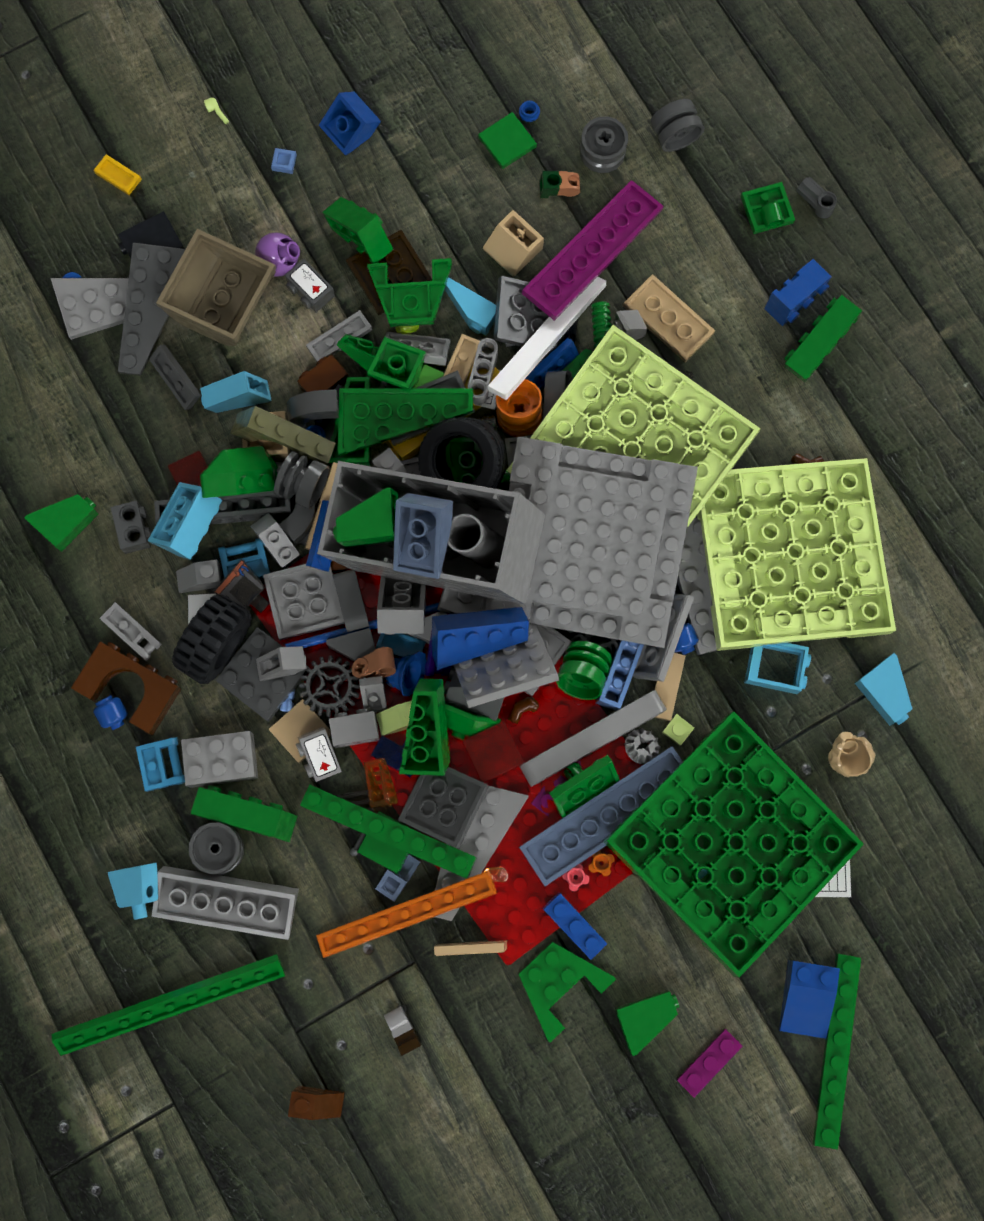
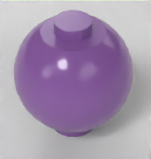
M275 232L269 233L259 240L255 248V255L275 264L276 273L274 276L279 277L284 276L296 266L300 249L297 243L289 236Z

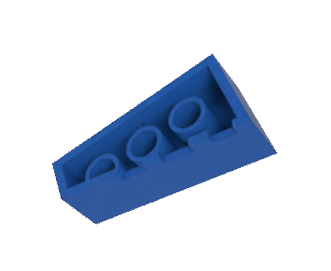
M522 607L432 616V657L437 670L528 641L529 620Z

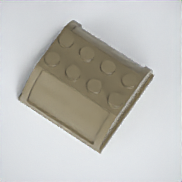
M197 229L156 304L181 325L223 345L236 346L240 340V334L267 284L276 273V265Z

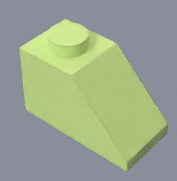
M412 701L395 705L376 714L382 736L408 728Z

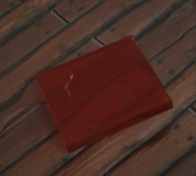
M200 450L168 465L177 485L179 482L200 487V475L208 468Z

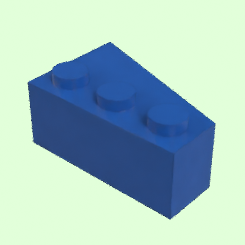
M812 259L791 280H786L783 288L779 291L775 289L771 293L764 309L782 327L788 321L792 323L800 315L798 312L802 308L807 309L815 301L813 298L817 294L822 295L829 288L828 282L832 276Z

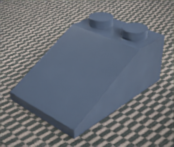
M407 493L396 500L394 571L435 579L440 578L452 526V500Z

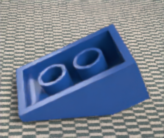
M788 960L779 1031L826 1039L837 995L840 968Z

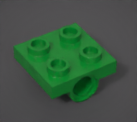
M782 182L741 193L740 197L753 234L794 224L795 217Z

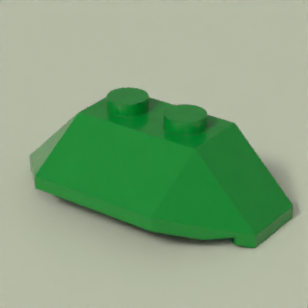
M263 446L221 450L208 468L200 475L202 497L209 498L274 491L278 465Z
M445 704L447 730L452 732L451 735L460 740H464L465 737L471 739L495 729L501 724V719L499 718L495 721L488 717L476 715Z

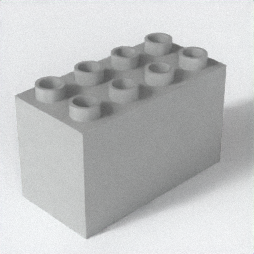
M338 461L317 554L357 572L526 605L545 514L520 493ZM385 488H392L396 491L398 499L407 493L452 500V526L440 578L435 579L394 571V541L347 547L339 544L335 540L333 533L334 526H336V518Z

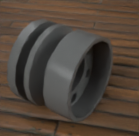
M292 451L278 471L274 485V494L280 497L284 495L286 500H290L296 494V504L311 510L324 490L329 475V466L314 460L307 468V456L303 455L300 457L298 452Z

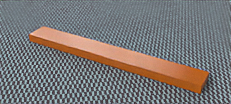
M486 871L318 934L316 937L322 956L326 958L495 895L497 891L490 871Z

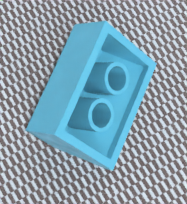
M179 482L148 541L179 557L191 560L198 550L202 537L208 532L211 520L218 513L222 500L218 497L203 498L200 486Z

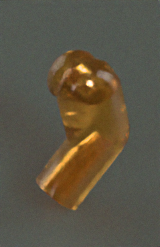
M488 867L484 871H490L493 882L503 883L509 877L507 870L503 867Z

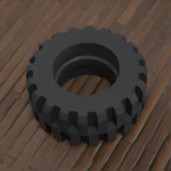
M223 594L212 596L210 600H207L200 607L184 629L181 638H179L173 652L174 655L172 656L174 667L200 684H209L223 671L243 642V638L247 634L251 624L250 621L252 620L250 612Z

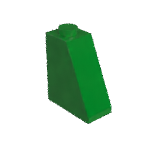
M385 488L337 517L336 526L333 529L335 540L345 547L394 541L398 493L392 488Z
M77 494L32 512L24 518L62 552L99 514L94 509L97 506L87 496L83 499Z
M667 990L615 1009L630 1055H637L678 1015L676 1009L680 1007L675 994L671 995L670 991Z

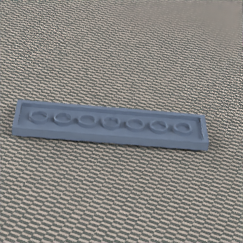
M673 746L519 847L544 887L607 846L603 841L683 762Z

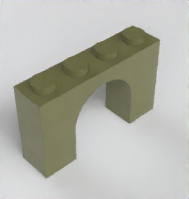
M257 406L238 413L230 433L250 443L256 440H268L281 444L298 452L300 457L303 455L307 456V468L314 460L328 464L336 444Z

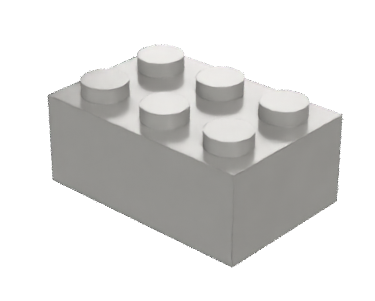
M381 576L377 605L378 633H385L387 635L395 633L409 635L424 634L427 598L426 585Z
M251 731L181 740L185 786L193 788L258 779L254 734Z

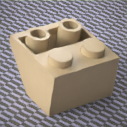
M512 210L496 226L483 246V250L514 277L543 249L544 237Z

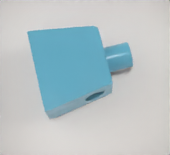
M157 863L108 872L117 906L119 908L131 906L134 920L148 917L146 903L158 900Z

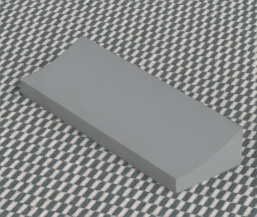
M163 866L158 871V900L153 902L151 917L289 940L298 888Z

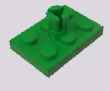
M606 755L602 759L596 760L585 770H582L579 763H572L567 766L569 770L565 769L564 775L569 780L557 785L549 794L559 815L563 819L619 782L620 779L612 760Z

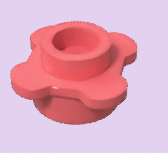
M581 864L576 865L562 875V878L567 880L571 891H577L579 886L589 883L590 878L588 875H585ZM574 875L578 876L577 880L574 879Z

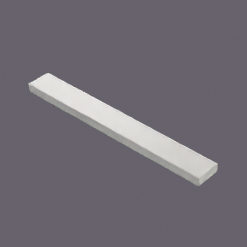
M597 277L555 321L548 317L488 385V391L507 400L606 287V280Z

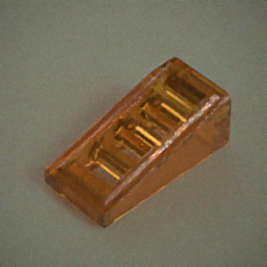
M385 758L364 762L370 808L397 804V795ZM379 767L380 771L374 772L373 768ZM378 776L381 777V780L379 781L376 780V777Z

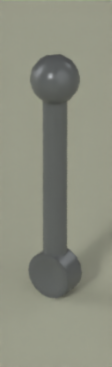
M361 833L355 846L350 849L351 856L358 855V848L365 834Z

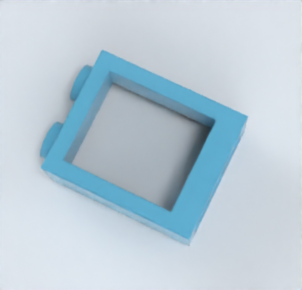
M791 643L752 647L750 649L744 683L793 694L800 693L807 684V676H804L805 668L809 667L811 661V654H808L809 647ZM763 648L798 655L793 685L758 678Z

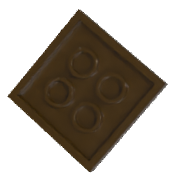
M399 230L388 236L387 238L393 250L378 262L387 263L388 284L432 281L431 276L403 231ZM366 252L362 254L357 253L346 259V264L379 316L385 311L367 267V264L372 263Z

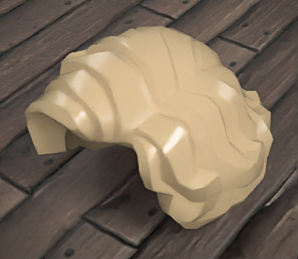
M842 732L834 741L833 748L828 754V761L832 769L845 777L866 774L871 768L876 755L872 744L865 737H857L850 732Z

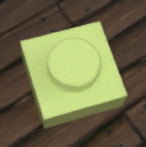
M676 714L662 733L681 746L694 727Z

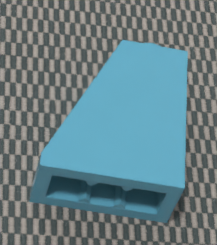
M246 371L200 388L201 402L204 409L215 413L272 401L268 381Z
M893 653L855 683L889 726L894 723L898 725L909 718L907 713L912 710L898 657Z

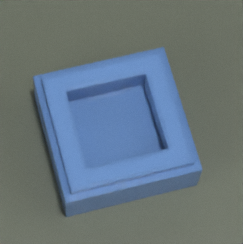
M275 148L271 165L272 171L293 174L297 156L296 151Z

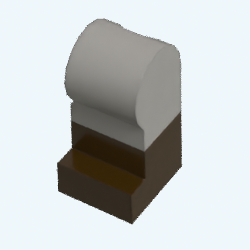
M401 1006L384 1014L401 1056L422 1045Z

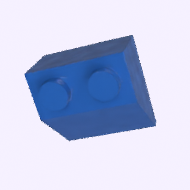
M354 91L339 93L319 126L342 153L348 155L372 136L381 121Z

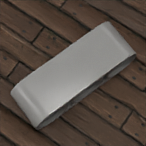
M485 338L479 342L468 388H473V390L481 389L483 391L481 395L473 394V404L475 405L483 404L488 398V385L492 382L498 358V345L491 338ZM486 348L493 350L491 354H485L482 351ZM483 368L487 369L488 373L481 375L477 371Z

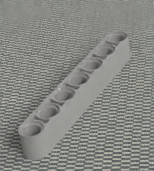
M656 690L527 761L520 766V769L532 787L660 715L667 709Z

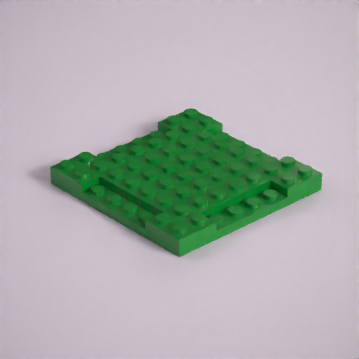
M733 711L698 744L699 746L603 842L635 875H638L734 977L740 978L864 844ZM701 869L707 871V875L703 878L698 877Z

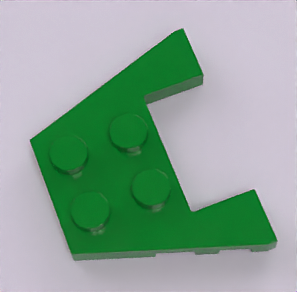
M451 258L432 259V281L388 284L387 263L367 264L390 327L434 324L452 267Z
M551 942L518 974L545 1036L550 1043L565 1027L549 1009L583 976L601 994L616 980L614 976L554 942Z

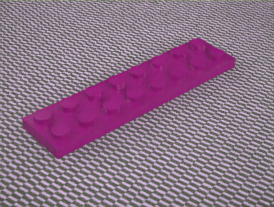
M631 180L522 290V294L555 321L663 210L664 206Z

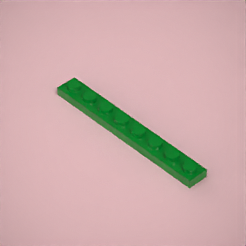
M310 784L300 806L466 879L469 878L477 859L473 855Z
M836 954L835 968H840L838 988L825 1040L813 1136L814 1146L838 1150L861 966V958Z

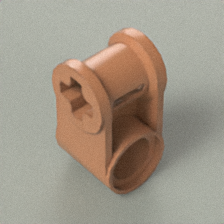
M389 647L378 648L372 653L358 658L352 666V674L356 678L382 676L383 679L396 672L393 649Z

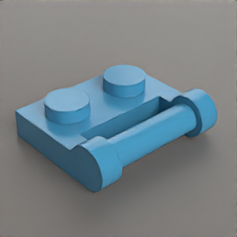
M259 538L255 539L254 542L229 548L225 546L218 548L225 579L241 561H245L256 579L264 578V574L270 573L265 546ZM258 550V555L232 561L228 560L229 556Z
M177 737L136 747L146 792L185 783V775L182 773L177 745H179ZM163 748H168L174 775L172 778H167L161 750Z

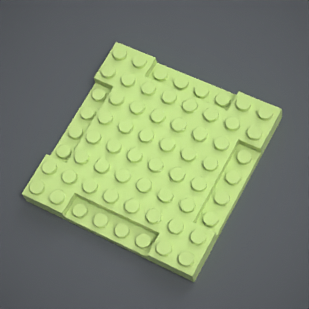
M612 325L530 438L560 443L564 446L698 467L688 528L760 432V428L622 330ZM513 462L511 463V465H510V466L508 467V469H507V472L510 473V474H511Z
M867 458L731 469L697 515L702 528L713 604L711 606L717 651L830 638L886 635L896 631Z

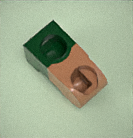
M542 171L539 180L540 198H549V196L556 195L567 197L578 195L580 193L579 174L567 171Z

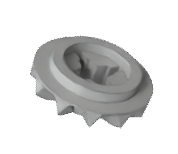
M643 728L633 730L625 740L627 755L639 764H646L658 756L661 746L658 745V738L652 735V731H646ZM641 742L649 743L646 750L644 748L637 750L636 748L639 747Z

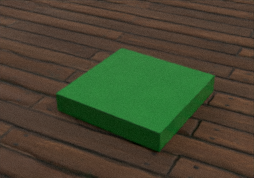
M513 112L478 134L480 141L502 169L537 147L535 140Z
M380 811L378 812V815H381L394 822L404 825L403 823L385 815L384 813ZM368 835L365 836L358 850V853L399 874L409 853Z

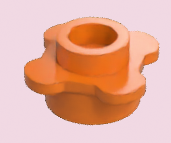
M600 851L593 854L589 870L592 873H602L603 876L610 875L611 863L614 862V856L612 854H602ZM600 861L604 862L602 866L599 864Z

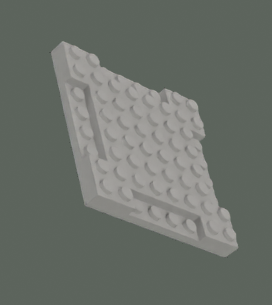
M518 436L510 475L509 491L522 494L545 514V520L526 605L487 597L485 611L522 607L530 624L665 648L698 467L564 446L560 443Z

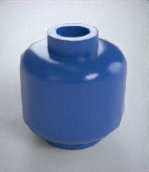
M691 623L684 624L675 649L676 653L682 652V655H685L695 650L694 645L698 643L699 638Z
M110 695L95 703L97 707L94 708L93 713L102 728L111 727L112 730H115L124 725L123 720L127 717L128 713L120 698H113Z

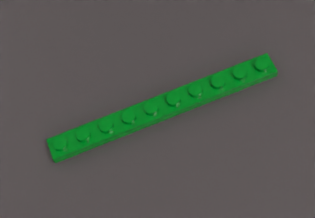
M276 954L53 1033L52 1042L60 1056L285 977V971Z

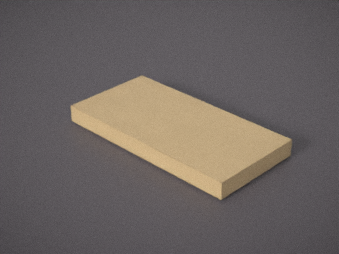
M653 274L623 303V307L627 310H638L646 327L685 363L715 333V330Z

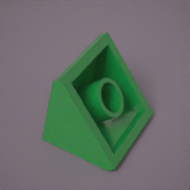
M384 337L367 375L410 390L419 381L426 351Z

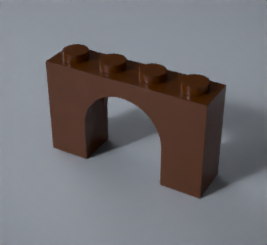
M99 642L71 689L96 702L112 677L122 672L138 674L144 683V697L129 722L153 736L181 691V688L176 685L178 681L168 675L165 678L157 674L159 670L149 664L145 667L138 663L140 659L130 653H127L126 656L119 652L121 648L111 642H108L107 645Z

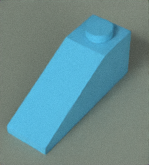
M448 277L445 291L473 332L477 334L482 333L486 336L495 323L496 305Z

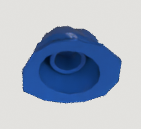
M419 651L412 655L394 658L396 672L384 678L390 687H396L403 696L412 695L419 680L425 676L426 654Z

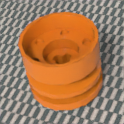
M524 379L507 400L496 395L497 422L504 433L512 437L531 435L536 431L542 422V395L535 383Z

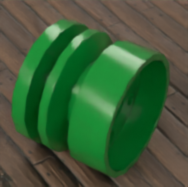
M571 642L567 646L563 664L558 672L559 681H556L558 687L566 694L578 699H597L602 695L606 677L612 664L610 653L605 648L592 642Z

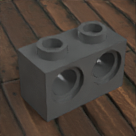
M137 500L110 507L120 549L125 554L151 548L148 539L152 533L150 527H146L145 519H148L145 507H141ZM131 512H135L134 519L127 521L126 516ZM135 533H140V538L137 541L132 542V535Z

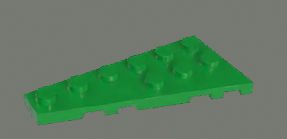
M339 388L338 455L341 456L436 425L443 420L473 413V388H411L410 390L404 388Z

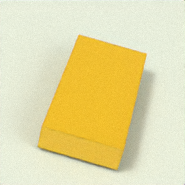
M107 154L94 169L96 175L127 195H130L142 180L138 174Z

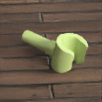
M215 98L204 100L208 113L215 110L216 114L225 124L229 122L221 112Z

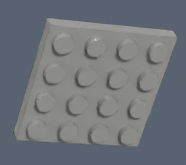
M529 624L528 641L453 665L468 708L559 681L558 673L536 624Z

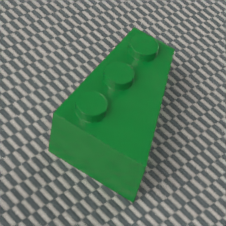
M340 197L322 212L330 228L347 243L353 241L358 246L356 249L360 254L366 252L372 264L378 263L393 250L381 226L383 224L381 218L375 213L368 212L365 207L357 206L352 200L348 201Z

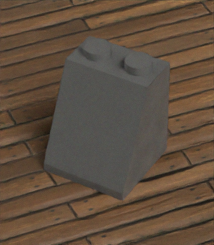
M452 666L448 676L451 682L446 681L444 686V694H446L445 704L497 721L504 697L468 708L455 668Z

